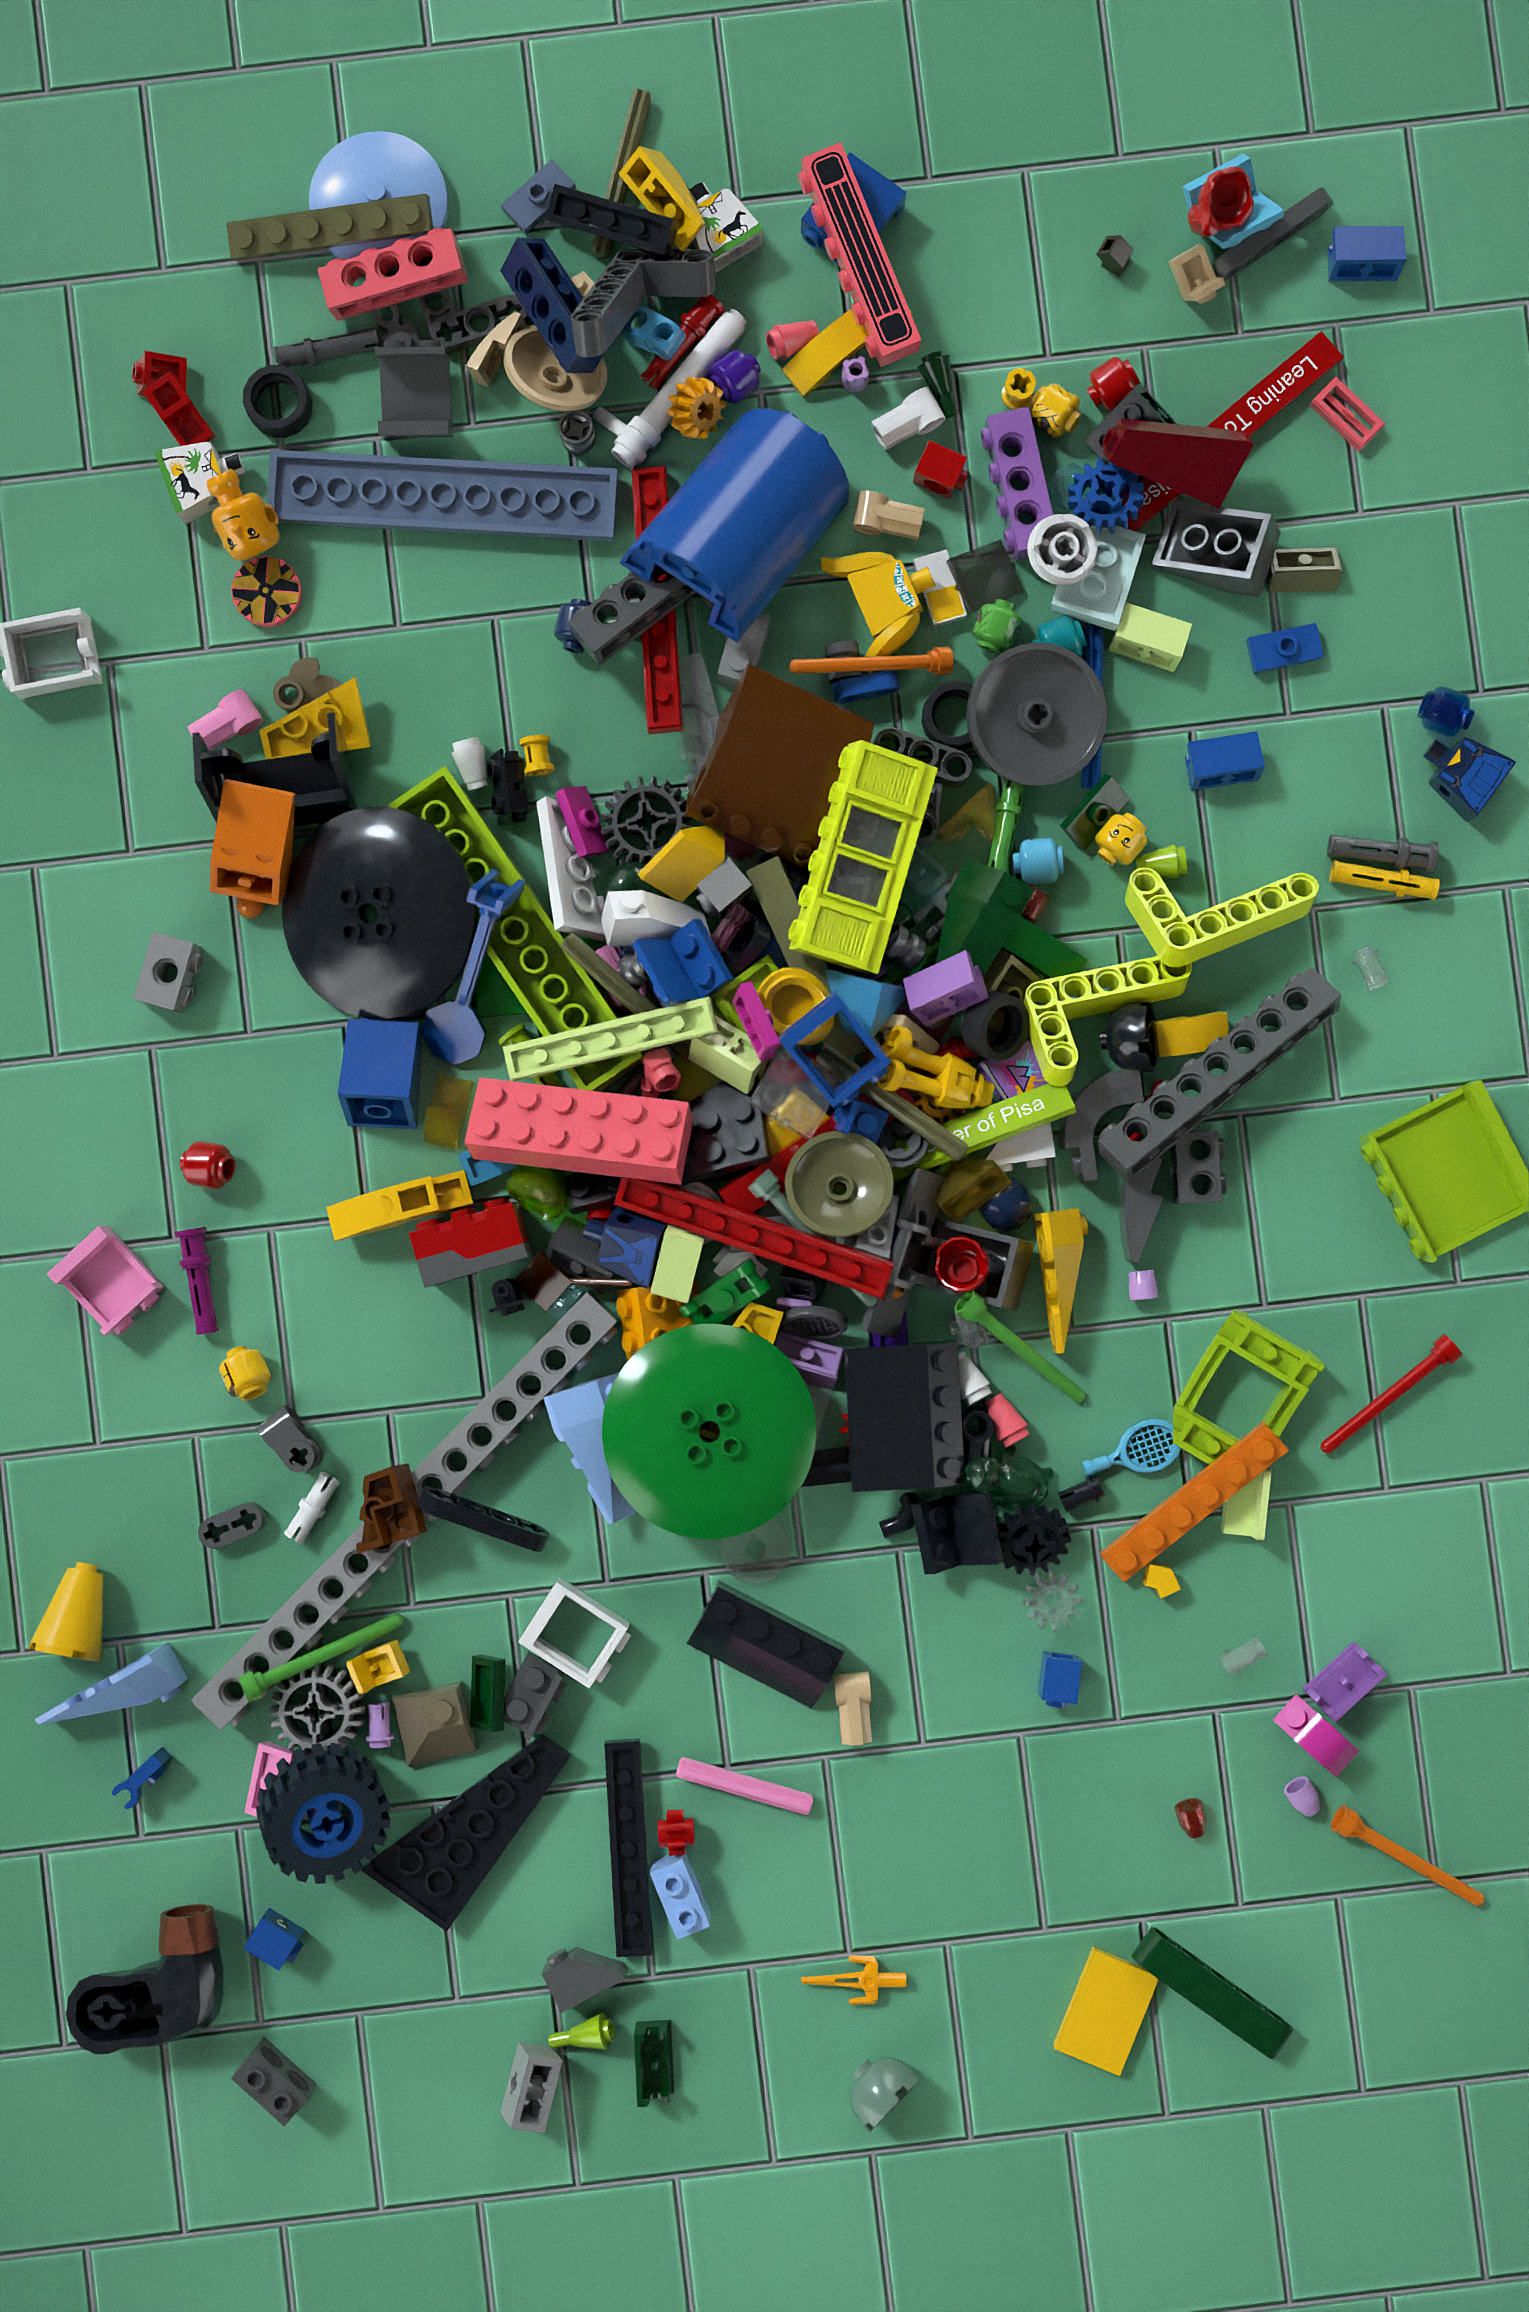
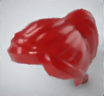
M1237 166L1227 167L1208 175L1206 182L1200 189L1198 203L1193 205L1187 213V222L1192 232L1202 237H1210L1211 235H1216L1219 230L1226 231L1235 227H1241L1248 220L1253 212L1254 200L1251 195L1252 185L1249 175L1243 168Z

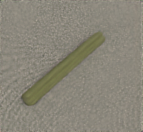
M635 89L632 93L605 199L622 204L625 202L628 185L618 173L640 145L651 103V95L646 90ZM595 235L592 244L593 255L603 259L609 258L614 241Z
M571 933L564 939L561 949L633 1014L636 1015L658 1009L636 988L628 984L616 970L577 935ZM692 1039L669 1044L686 1061H691L688 1059Z
M825 1044L816 1056V1060L844 1081L861 1069L860 1066L829 1044ZM869 1080L858 1088L863 1095L952 1159L958 1161L966 1153L968 1145L896 1092L882 1090L878 1087L877 1082L872 1084Z

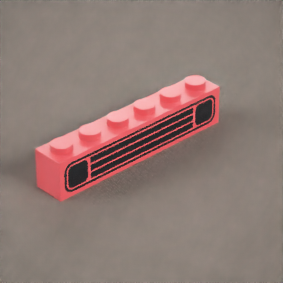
M836 143L803 157L801 172L797 174L799 184L804 195L810 193L814 203L811 206V212L817 227L823 226L828 238L824 239L827 253L831 260L837 259L841 269L838 272L840 285L844 293L850 291L854 304L851 305V310L857 325L863 324L868 337H865L864 341L870 357H876L880 367L918 352L921 345V337L842 143Z

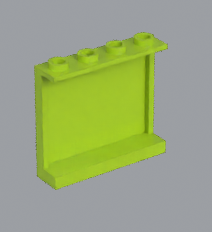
M1481 1079L1470 1081L1359 1138L1363 1145L1360 1147V1151L1368 1165L1373 1164L1379 1176L1376 1178V1183L1384 1196L1390 1197L1395 1207L1392 1209V1214L1401 1228H1406L1411 1238L1408 1241V1245L1413 1255L1417 1259L1421 1258L1423 1262L1433 1263L1437 1261L1436 1257L1525 1212H1529V1171Z

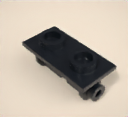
M499 749L490 756V760L487 763V776L490 781H493L494 794L491 798L492 813L497 815L498 825L504 824L511 817L513 822L526 821V815L529 814L526 789H513V784L525 783L523 759L519 757L518 751L503 753V749Z
M514 1279L498 1280L492 1287L496 1308L489 1309V1312L492 1313L499 1310L500 1316L503 1317L525 1310L523 1303L530 1301L531 1297L523 1299L519 1284Z
M849 1446L815 1450L810 1469L801 1487L851 1482Z

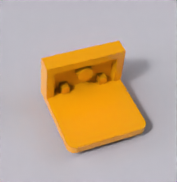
M696 1280L693 1282L690 1298L699 1293ZM652 1285L648 1289L635 1287L616 1290L618 1298L616 1310L621 1318L623 1331L621 1343L626 1352L627 1360L658 1336L677 1328L694 1325L688 1316L684 1318L678 1310L684 1302L650 1293Z

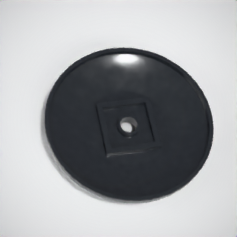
M365 807L345 812L331 819L310 836L296 855L290 869L286 895L283 898L282 922L288 950L299 973L314 992L337 1009L358 1017L370 1019L398 1018L428 1007L443 996L456 982L467 963L475 937L477 905L466 901L469 890L473 886L468 867L458 849L440 829L411 812L388 807ZM370 903L374 904L377 909V918L372 923L368 922L365 917V909Z

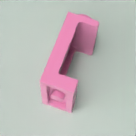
M98 1226L47 1273L55 1284H63L102 1326L100 1332L104 1336L115 1333L119 1336L133 1325L134 1320L132 1317L140 1309L145 1312L158 1302L160 1297L157 1294L164 1288L163 1284L109 1226Z

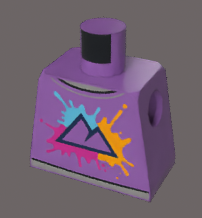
M1031 1040L1024 1042L1020 1050L1010 1059L1000 1062L985 1059L976 1065L985 1080L994 1084V1093L999 1101L1048 1083L1042 1075Z

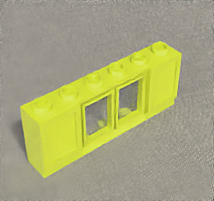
M859 740L848 744V747H845L841 752L838 762L841 772L838 782L835 781L829 792L828 801L831 802L828 816L823 817L819 826L818 836L821 837L818 851L815 850L809 860L808 870L811 871L808 885H804L800 892L798 905L801 906L798 919H795L790 926L788 939L791 940L790 950L867 975L878 974L938 768L872 743Z

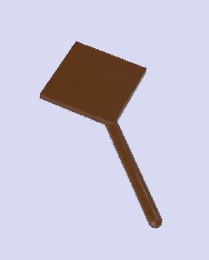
M541 1251L515 1279L519 1287L545 1311L552 1306L569 1285L631 1286L633 1283L628 1279L569 1278Z

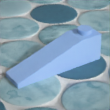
M619 1373L590 1380L543 1397L555 1435L560 1442L565 1441L574 1455L570 1460L575 1469L581 1468L589 1481L588 1491L608 1524L635 1514V1509L626 1501L612 1479L607 1467L602 1444L603 1412L612 1384Z
M167 1642L35 1718L38 1725L148 1704L159 1697L162 1703L182 1692L179 1686L188 1680V1677Z

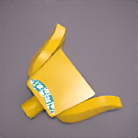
M865 552L836 558L821 557V570L823 572L840 578H848L870 632L875 639L865 657L890 656L910 639L919 625L920 613L923 611L917 594L936 586L928 566L908 575L902 560H896L892 555L882 552Z

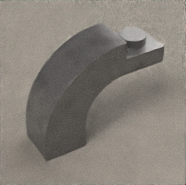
M1122 1069L1103 1075L1086 1085L1073 1099L1076 1113L1064 1117L1060 1143L1061 1150L1075 1148L1076 1154L1071 1155V1167L1073 1175H1079L1080 1182L1098 1180L1093 1134L1096 1124L1102 1115L1114 1107L1144 1102L1139 1070Z

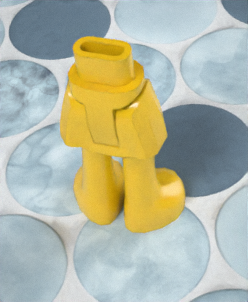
M896 1025L891 1029L882 1045V1048L890 1057L891 1063L886 1066L889 1071L877 1081L880 1089L894 1092L899 1087L919 1091L931 1096L930 1103L932 1106L942 1108L973 1109L976 1106L984 1108L991 1105L994 1084L984 1080V1076L977 1073L974 1067L951 1053L940 1057L913 1047V1034L906 1027ZM904 1064L931 1072L933 1077L929 1078L909 1071L905 1068Z

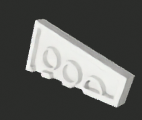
M545 796L537 801L554 929L607 943L601 922L605 902L603 896L596 895L591 880L596 877L593 866L589 864L585 857L579 858L558 800Z

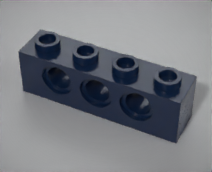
M517 238L500 272L565 372L594 373L604 354L595 357H581L577 355L571 323L572 313L584 298L545 239Z

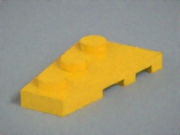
M357 676L259 730L265 758L272 759L312 753L311 742L320 734L328 732L327 713L332 712L335 713L347 743L348 751L371 747Z

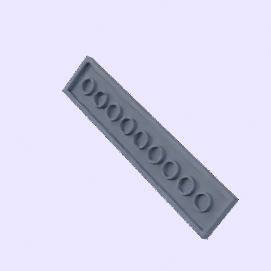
M271 450L267 504L271 505L275 510L278 523L614 541L618 469Z

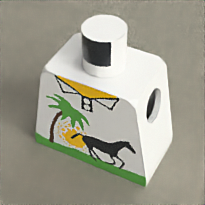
M701 182L689 190L705 222V225L692 241L696 250H708L713 253L715 273L764 244L762 226L730 189H723L712 196L706 184Z
M211 442L173 447L154 452L174 510L184 524L190 523L220 506L217 498L211 495L207 489L206 483L208 479L229 469L234 470L238 476L246 473L238 452L220 458Z

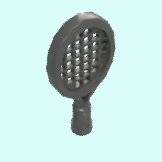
M800 1306L790 1309L783 1314L778 1329L798 1337L827 1339L839 1336L845 1332L848 1319L843 1313L832 1308Z

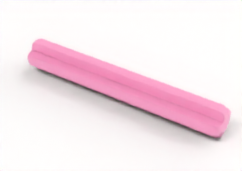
M686 1757L680 1759L676 1771L678 1778L804 1815L810 1812L813 1803V1796L809 1793Z

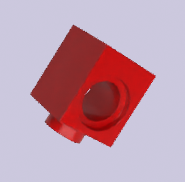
M929 440L915 470L913 483L951 499L955 489L959 491L963 489L970 471L965 470L967 457Z

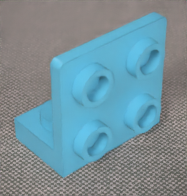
M1244 153L1183 186L1187 210L1189 211L1193 205L1198 203L1200 189L1211 173L1227 167L1237 166L1243 168L1249 175L1252 185L1251 195L1254 200L1251 216L1241 227H1235L1226 231L1219 230L1216 235L1208 237L1223 249L1239 244L1242 239L1259 230L1269 228L1273 222L1284 217L1283 208L1256 190L1251 158Z

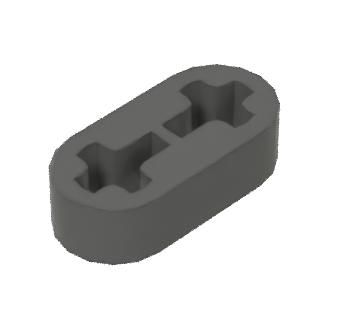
M246 1502L204 1520L199 1526V1540L207 1548L216 1549L252 1535L265 1524V1511L262 1506L255 1502ZM244 1509L249 1514L255 1513L257 1517L252 1522V1528L248 1523L237 1526L235 1520L245 1515ZM211 1523H214L216 1527L228 1525L229 1530L219 1535L221 1541H218L216 1536L209 1537L208 1531L212 1529Z

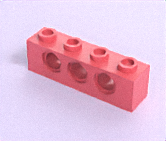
M451 228L432 229L425 236L415 239H399L392 246L383 249H366L360 253V256L350 259H333L327 263V266L317 268L327 308L337 321L469 282L459 242ZM433 257L427 266H419L423 258ZM399 267L398 272L394 276L386 277L390 268ZM363 276L366 277L365 282L361 286L353 287L356 279Z

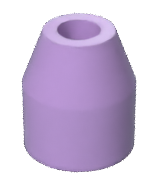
M1307 1777L1295 1778L1285 1786L1284 1794L1293 1808L1304 1816H1313L1320 1810L1318 1793Z

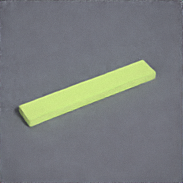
M706 997L504 1046L503 1051L510 1081H519L719 1032L711 998Z

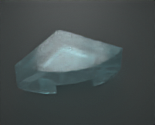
M570 1285L561 1298L553 1304L549 1313L560 1320L583 1291L576 1285Z

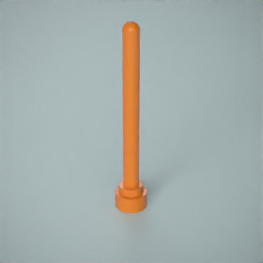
M934 647L926 655L794 659L790 662L789 669L794 674L927 669L928 672H933L934 675H950L953 670L954 659L950 647Z
M1346 1805L1341 1806L1336 1811L1331 1822L1332 1831L1344 1838L1358 1837L1475 1906L1483 1905L1485 1898L1481 1892L1364 1825L1363 1820L1359 1818L1358 1812Z

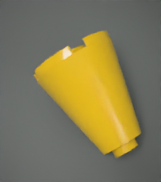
M76 1562L75 1568H67L30 1641L29 1650L101 1662L103 1574L97 1573V1565Z

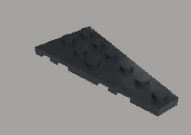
M758 1074L755 1077L753 1088L748 1094L743 1093L723 1080L689 1101L694 1120L681 1185L668 1184L678 1187L772 1162ZM574 1172L567 1176L565 1184L568 1210L574 1215L614 1204L622 1177Z
M541 1734L378 1854L371 1862L369 1861L363 1865L361 1871L447 1932L571 1754L547 1736Z

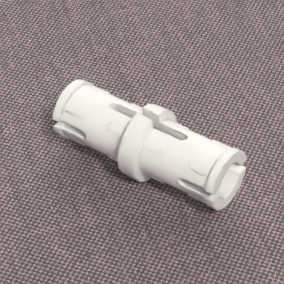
M320 1472L308 1496L300 1500L298 1504L300 1506L299 1511L284 1531V1534L291 1539L298 1527H301L294 1540L297 1543L304 1544L316 1520L324 1516L326 1512L324 1507L340 1485V1482L333 1477L326 1489H324L323 1486L330 1476L325 1472Z

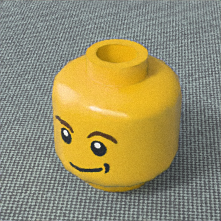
M1130 813L1113 815L1095 836L1096 844L1100 848L1097 852L1098 856L1111 866H1114L1116 862L1121 865L1131 864L1148 843L1145 834L1147 828Z

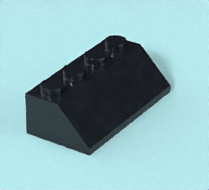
M718 1580L687 1641V1644L810 1708L813 1707L829 1684L844 1654L842 1643Z

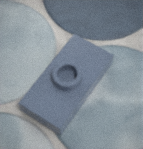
M552 159L501 204L502 211L525 235L546 217L554 184L576 189L575 183Z

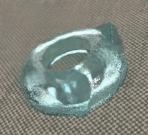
M1075 462L1058 469L1053 474L1049 484V495L1056 505L1066 510H1069L1068 498L1070 497L1063 488V481L1068 477H1073L1075 473L1084 475V468ZM1089 487L1086 488L1083 494V500L1085 499V494L1090 491Z

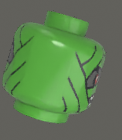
M996 599L995 605L984 604L981 606L972 630L973 636L978 640L977 646L997 654H1001L1004 650H1009L1015 646L1023 624L1022 617L1014 612L1016 605L1005 600Z

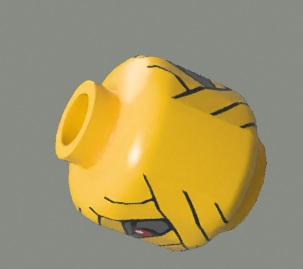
M1057 383L1050 384L1047 387L1041 386L1032 397L1028 406L1031 412L1032 423L1052 437H1059L1066 431L1072 433L1082 417V414L1078 412L1080 407L1079 398Z

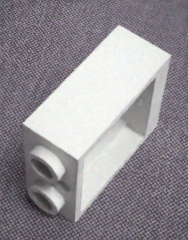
M559 1577L518 1643L590 1689L595 1680L601 1683L612 1666L607 1660L615 1650L620 1653L628 1642L631 1635L626 1631L630 1622ZM564 1596L616 1628L590 1669L539 1637Z

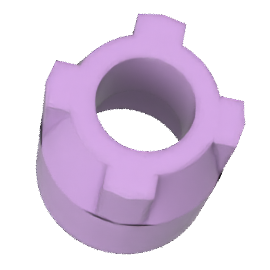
M862 356L850 361L846 359L843 363L841 382L843 387L849 392H860L868 384L869 369L865 364L866 359ZM858 369L862 371V373L858 376H854L850 373L849 370Z
M1154 1270L1128 1273L1130 1301L1158 1298Z

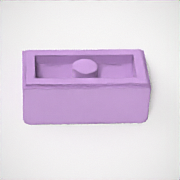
M778 1330L773 1345L793 1363L804 1382L833 1389L844 1349Z

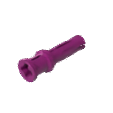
M206 1227L174 1232L175 1237L179 1238L182 1260L179 1261V1264L182 1266V1270L186 1269L196 1335L219 1331L207 1267L211 1265L210 1261H212L210 1255H207L204 1238V1234L207 1232Z

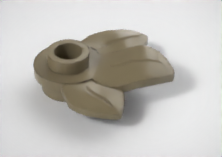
M307 657L296 661L292 665L289 675L281 678L275 684L273 697L281 709L293 712L341 684L333 677L319 674L318 658ZM293 687L296 689L298 695L295 700L287 698V688Z

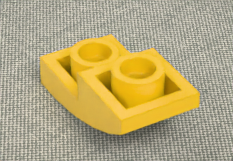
M1217 1011L1194 1017L1180 1016L1153 1022L1156 1057L1205 1052L1212 1041L1218 1037L1224 1038L1229 1034L1227 1012Z

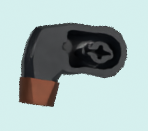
M191 1904L162 1912L160 1914L158 1952L161 1955L160 1960L143 1964L131 1970L94 1974L78 1981L68 1997L66 2018L69 2031L81 2048L99 2055L110 2054L122 2049L155 2047L203 2031L216 2019L220 2013L223 1999V1963L213 1907L207 1904Z

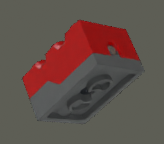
M503 1197L484 1203L486 1209L484 1211L476 1213L475 1208H466L450 1213L452 1220L444 1223L442 1218H433L416 1223L417 1230L408 1234L424 1288L437 1286L535 1256L520 1204L518 1202H510L509 1198Z

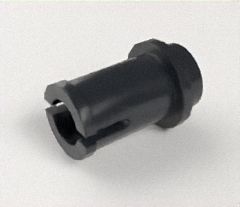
M1086 1476V1481L1057 1492L1066 1513L1094 1500L1098 1503L1100 1502L1099 1498L1105 1496L1096 1476L1091 1479L1089 1476Z

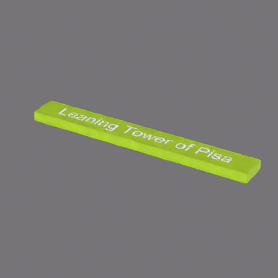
M1047 1083L940 1125L968 1145V1149L964 1154L966 1155L1076 1113V1108L1066 1085L1054 1086ZM901 1139L895 1141V1149L900 1147L908 1151V1139L905 1141ZM929 1142L928 1153L923 1155L919 1164L914 1163L908 1166L906 1170L895 1167L891 1169L893 1182L910 1176L916 1167L926 1170L950 1161L952 1158ZM838 1185L833 1189L836 1195H843L847 1191L842 1185Z

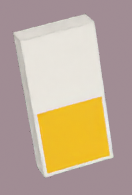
M947 549L914 559L915 571L917 572L928 566L936 585L922 592L933 628L965 619L967 617L966 609Z

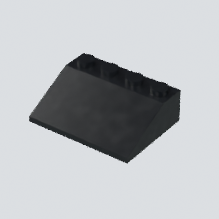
M934 1341L844 1349L851 1491L921 1489L965 1484L958 1343Z

